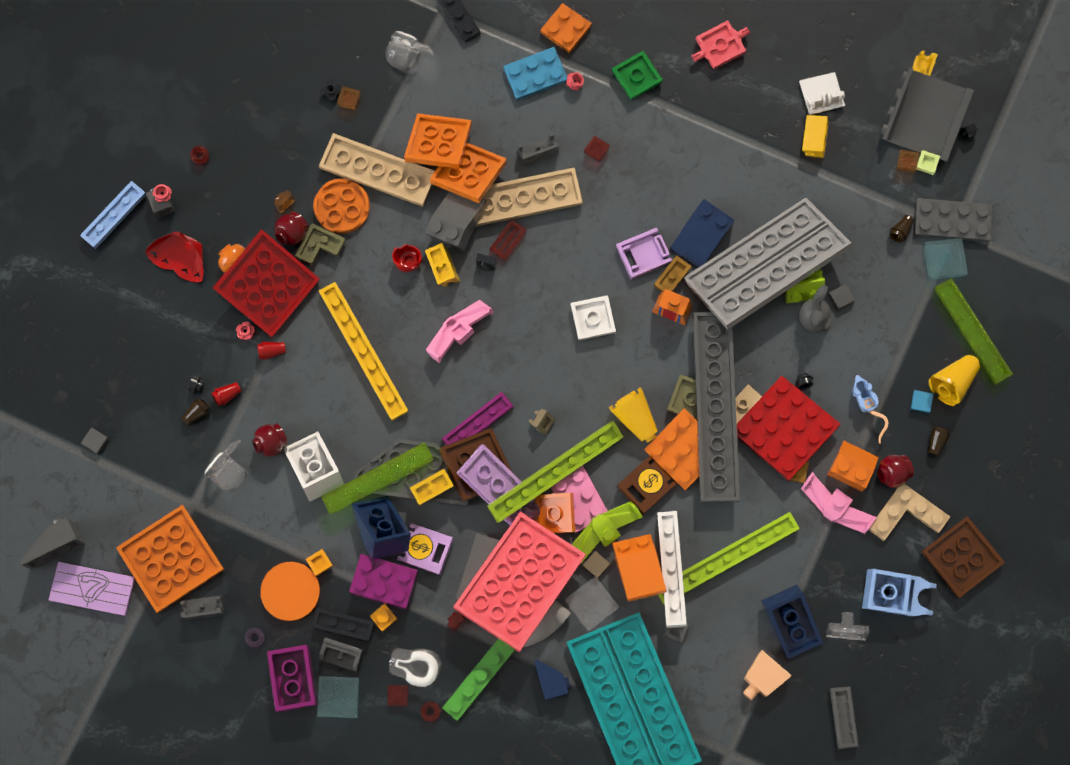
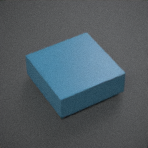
M914 390L910 410L930 413L933 394Z

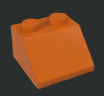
M843 440L827 475L863 492L870 481L879 457Z

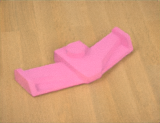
M478 300L454 316L449 317L426 348V351L434 360L440 363L452 343L456 341L462 345L474 334L473 328L470 326L487 315H492L494 313L493 309L481 300Z
M813 472L801 487L802 491L823 513V516L831 522L834 521L865 534L877 518L849 507L853 499L838 489L831 494Z

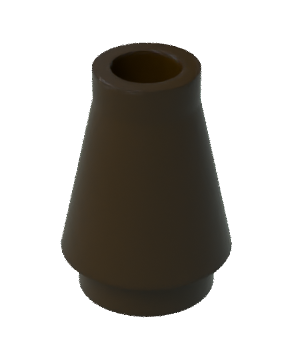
M905 215L890 229V238L897 243L905 241L914 219L909 215Z
M201 398L194 400L182 417V420L190 426L207 415L210 407Z
M937 426L934 427V430H931L928 453L940 456L943 447L950 437L949 430Z

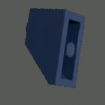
M539 660L534 661L545 701L567 695L568 689H571L568 677L564 678L563 673Z

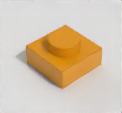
M323 549L306 559L316 577L333 567Z
M383 604L370 615V618L382 632L398 620L386 604Z

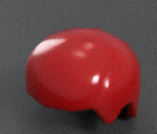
M404 244L402 247H395L393 250V263L402 272L414 271L422 263L421 252L415 246Z

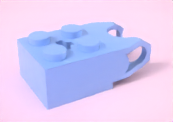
M867 569L862 609L905 616L933 615V611L919 604L918 594L925 588H936L937 584L930 583L917 576ZM886 587L889 590V595L884 594Z

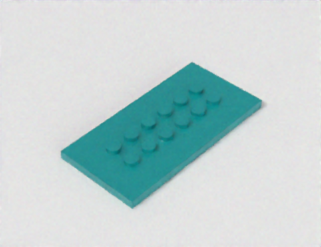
M639 612L566 642L616 765H694L702 761Z

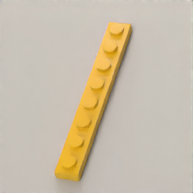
M336 282L319 290L321 297L391 421L408 413L407 407Z

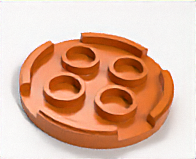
M340 178L331 180L322 186L314 198L313 209L317 221L323 228L332 233L346 234L357 230L365 223L370 211V202L362 186L349 179Z
M284 562L276 565L266 574L261 585V599L264 607L271 615L283 621H297L304 618L316 607L320 597V585L317 577L307 566L297 562Z

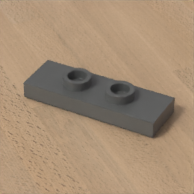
M851 687L830 688L838 749L859 747Z

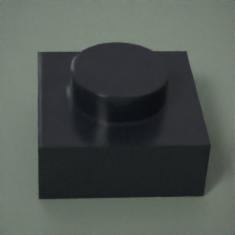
M478 253L476 265L485 271L495 270L496 258Z

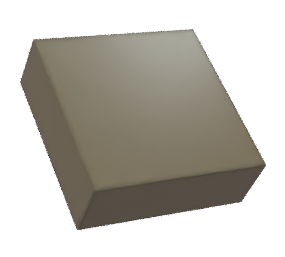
M595 551L583 564V567L598 579L610 563Z

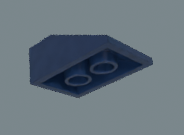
M703 199L677 236L670 250L696 268H699L708 261L733 227L735 220Z
M388 496L352 503V509L364 546L372 559L409 551L411 533Z
M797 585L761 600L787 659L823 644L805 596Z

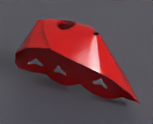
M173 232L158 238L146 249L147 257L158 267L174 270L179 277L191 282H201L203 280V247L197 240L181 232ZM181 269H187L188 274H186V272L182 271Z

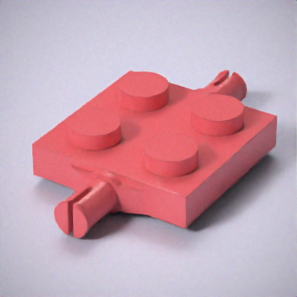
M727 20L696 36L695 40L700 46L701 51L692 55L694 62L705 58L714 70L745 54L746 49L741 42V38L749 35L750 31L745 27L737 32Z

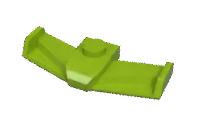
M631 501L605 513L598 514L591 519V522L572 543V546L585 553L586 558L599 542L606 547L621 535L617 528L641 519L643 516Z

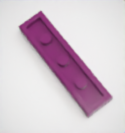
M501 392L441 439L445 445H449L482 432L513 409L514 406Z

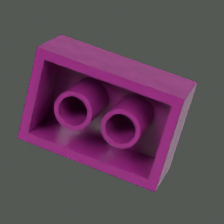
M361 554L349 592L355 596L408 611L419 572L416 569L377 558L372 559L370 556Z
M308 645L267 651L275 711L280 713L318 706L310 647Z

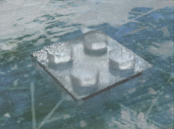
M596 576L564 600L588 632L619 609L618 604Z

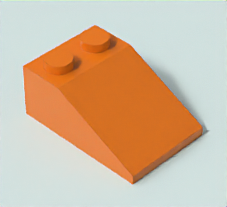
M651 534L612 543L615 561L628 602L667 592Z

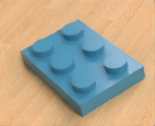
M555 47L503 66L517 101L563 84L568 79Z

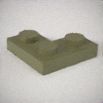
M311 224L295 254V258L313 266L320 250L338 257L346 239L315 224Z

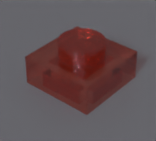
M593 136L584 153L600 162L610 148V145Z
M455 611L447 619L449 621L447 625L454 632L467 617Z
M388 685V706H408V685Z

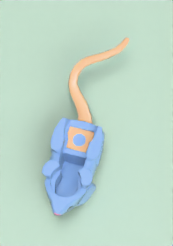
M856 375L852 396L856 397L859 408L862 412H869L872 415L883 418L885 421V426L878 439L879 444H881V438L888 428V419L883 414L875 411L879 402L877 395L872 391V384Z

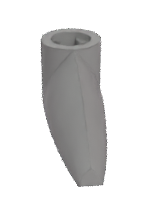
M556 600L524 647L536 644L550 636L564 623L571 612Z

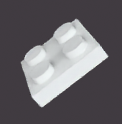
M608 295L571 303L578 341L616 333Z

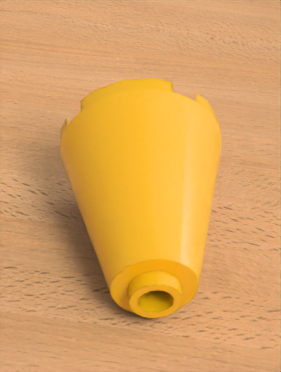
M966 355L935 373L929 379L931 391L933 393L936 391L940 395L938 399L947 405L955 406L959 404L980 369L979 360L975 356Z
M639 387L637 389L638 393L635 390L617 401L615 408L611 405L609 409L641 441L646 440V442H649L657 437L655 433L658 430L644 392Z

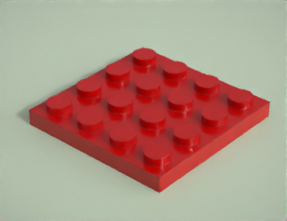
M260 230L212 288L266 334L273 337L320 278L266 232Z
M781 376L737 423V438L790 482L841 424L791 382Z

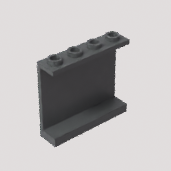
M910 67L908 71L904 70L900 80L903 82L901 89L897 88L893 98L896 100L895 106H890L887 117L890 119L888 124L883 125L880 133L883 135L882 140L921 153L923 150L940 156L939 160L947 162L974 90L914 71Z

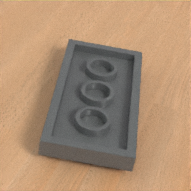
M917 198L915 201L914 236L990 242L992 204Z

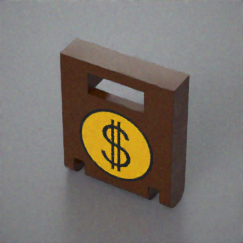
M651 456L644 460L616 487L638 508L642 515L677 484L675 481L671 482L670 485L667 483L671 480V477L656 461L652 465L649 464L653 459ZM631 486L645 498L644 501L639 503L628 491Z

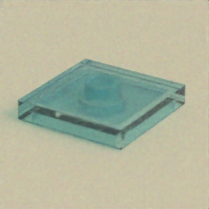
M962 238L924 242L929 280L968 275Z
M319 677L317 717L358 718L360 678Z

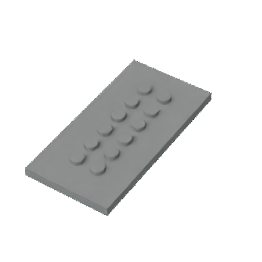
M804 198L683 278L684 282L729 329L852 248V243L807 198Z

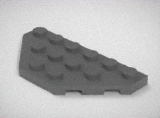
M398 439L354 473L352 492L416 500L409 487L445 469L453 487L429 499L427 502L468 507L469 501H462L439 452L440 447L436 443Z

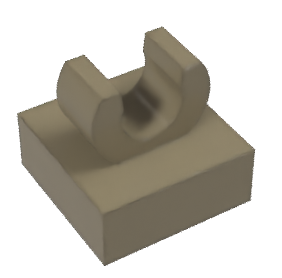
M541 408L540 411H534L537 416L534 421L530 419L529 422L539 433L546 435L555 418L548 411Z

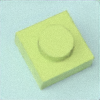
M922 150L916 170L934 175L940 156Z

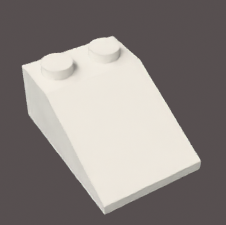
M319 432L283 448L309 502L345 485Z

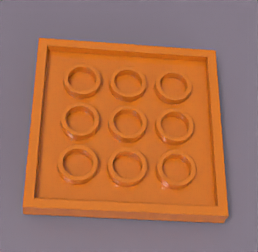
M184 505L179 506L116 547L156 613H160L225 570Z

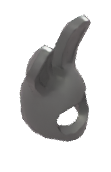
M822 285L817 290L813 299L803 303L799 311V321L803 328L809 332L818 333L830 327L832 318L830 306L823 300L828 289L826 285Z

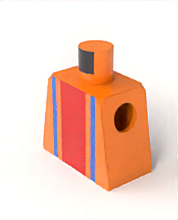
M665 289L659 294L652 312L686 325L692 311V304L689 298Z

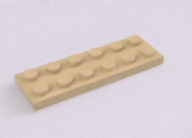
M334 133L319 164V168L421 207L424 206L433 185L430 184V178L435 172L429 168L405 162L402 158Z
M575 167L492 184L483 197L487 201L475 227L582 205L583 202Z

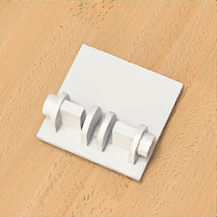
M835 72L799 81L809 115L845 107L843 100L845 94L844 91H840Z

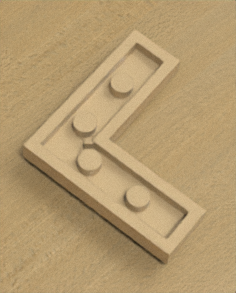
M904 484L896 489L868 530L884 541L905 511H908L939 533L950 516Z

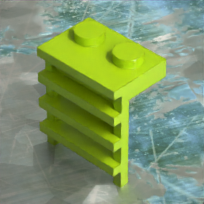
M822 269L815 271L785 291L786 304L813 299L817 290L822 285H825Z

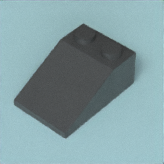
M449 191L433 214L425 234L432 239L465 251L487 199L482 198L480 203H476Z
M67 517L54 520L53 524L47 527L20 561L21 565L33 570L85 545L77 524Z

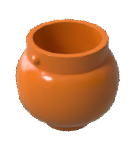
M228 244L218 253L220 256L218 260L220 269L225 273L245 248L239 244L233 246Z

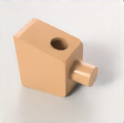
M762 650L744 677V680L750 685L743 694L751 701L758 693L767 697L790 678L791 675Z

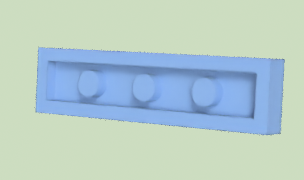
M131 181L80 236L96 249L146 196V193Z

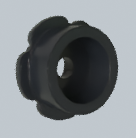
M975 124L960 129L962 132L961 136L965 135V138L976 135L975 131L979 129H976Z
M808 373L800 374L795 381L800 390L808 389L814 384L813 376L808 375Z
M193 376L189 383L188 390L193 392L192 394L200 393L204 382L201 381L200 376Z

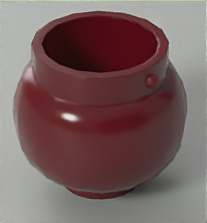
M292 211L276 221L275 237L283 245L294 246L304 239L309 226L300 214Z
M278 423L259 427L255 431L254 439L252 440L258 454L262 453L266 457L279 454L283 447L288 445L286 435Z
M889 455L881 460L877 474L882 483L889 487L897 488L907 483L908 479L913 477L914 469L906 455Z

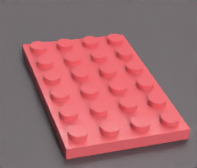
M520 512L453 606V609L510 647L521 652L586 554Z

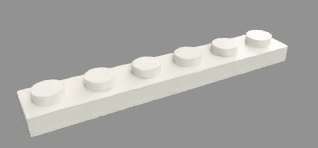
M677 511L658 512L662 575L667 591L664 593L667 628L685 627L687 624Z

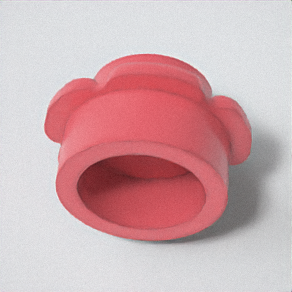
M574 72L567 76L566 83L572 90H578L583 86L584 78L580 73Z
M159 184L154 188L153 196H155L156 201L166 202L171 198L170 194L172 191L170 187Z
M249 322L239 324L236 327L238 338L242 340L251 339L255 332L254 326L250 325Z

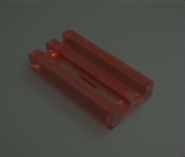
M511 219L489 248V251L494 252L505 261L527 232L526 229ZM514 226L515 228L513 229V231L510 233V235L499 248V250H497L496 247L499 245V243L502 241V239L505 237V235L508 233L511 227ZM520 230V233L517 235V237L514 239V241L503 254V250L512 240L517 231Z

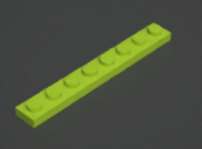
M610 421L494 500L487 507L496 522H501L622 439V433L615 422Z
M788 512L682 571L684 594L798 531L800 528L792 514ZM664 593L658 594L663 605H665Z

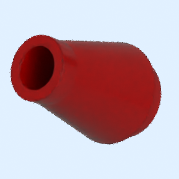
M261 342V344H257L259 359L267 360L286 353L284 342Z
M235 382L216 388L211 394L216 404L220 406L227 404L242 391L238 383Z

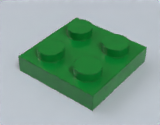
M644 51L612 68V73L631 101L663 82V79Z

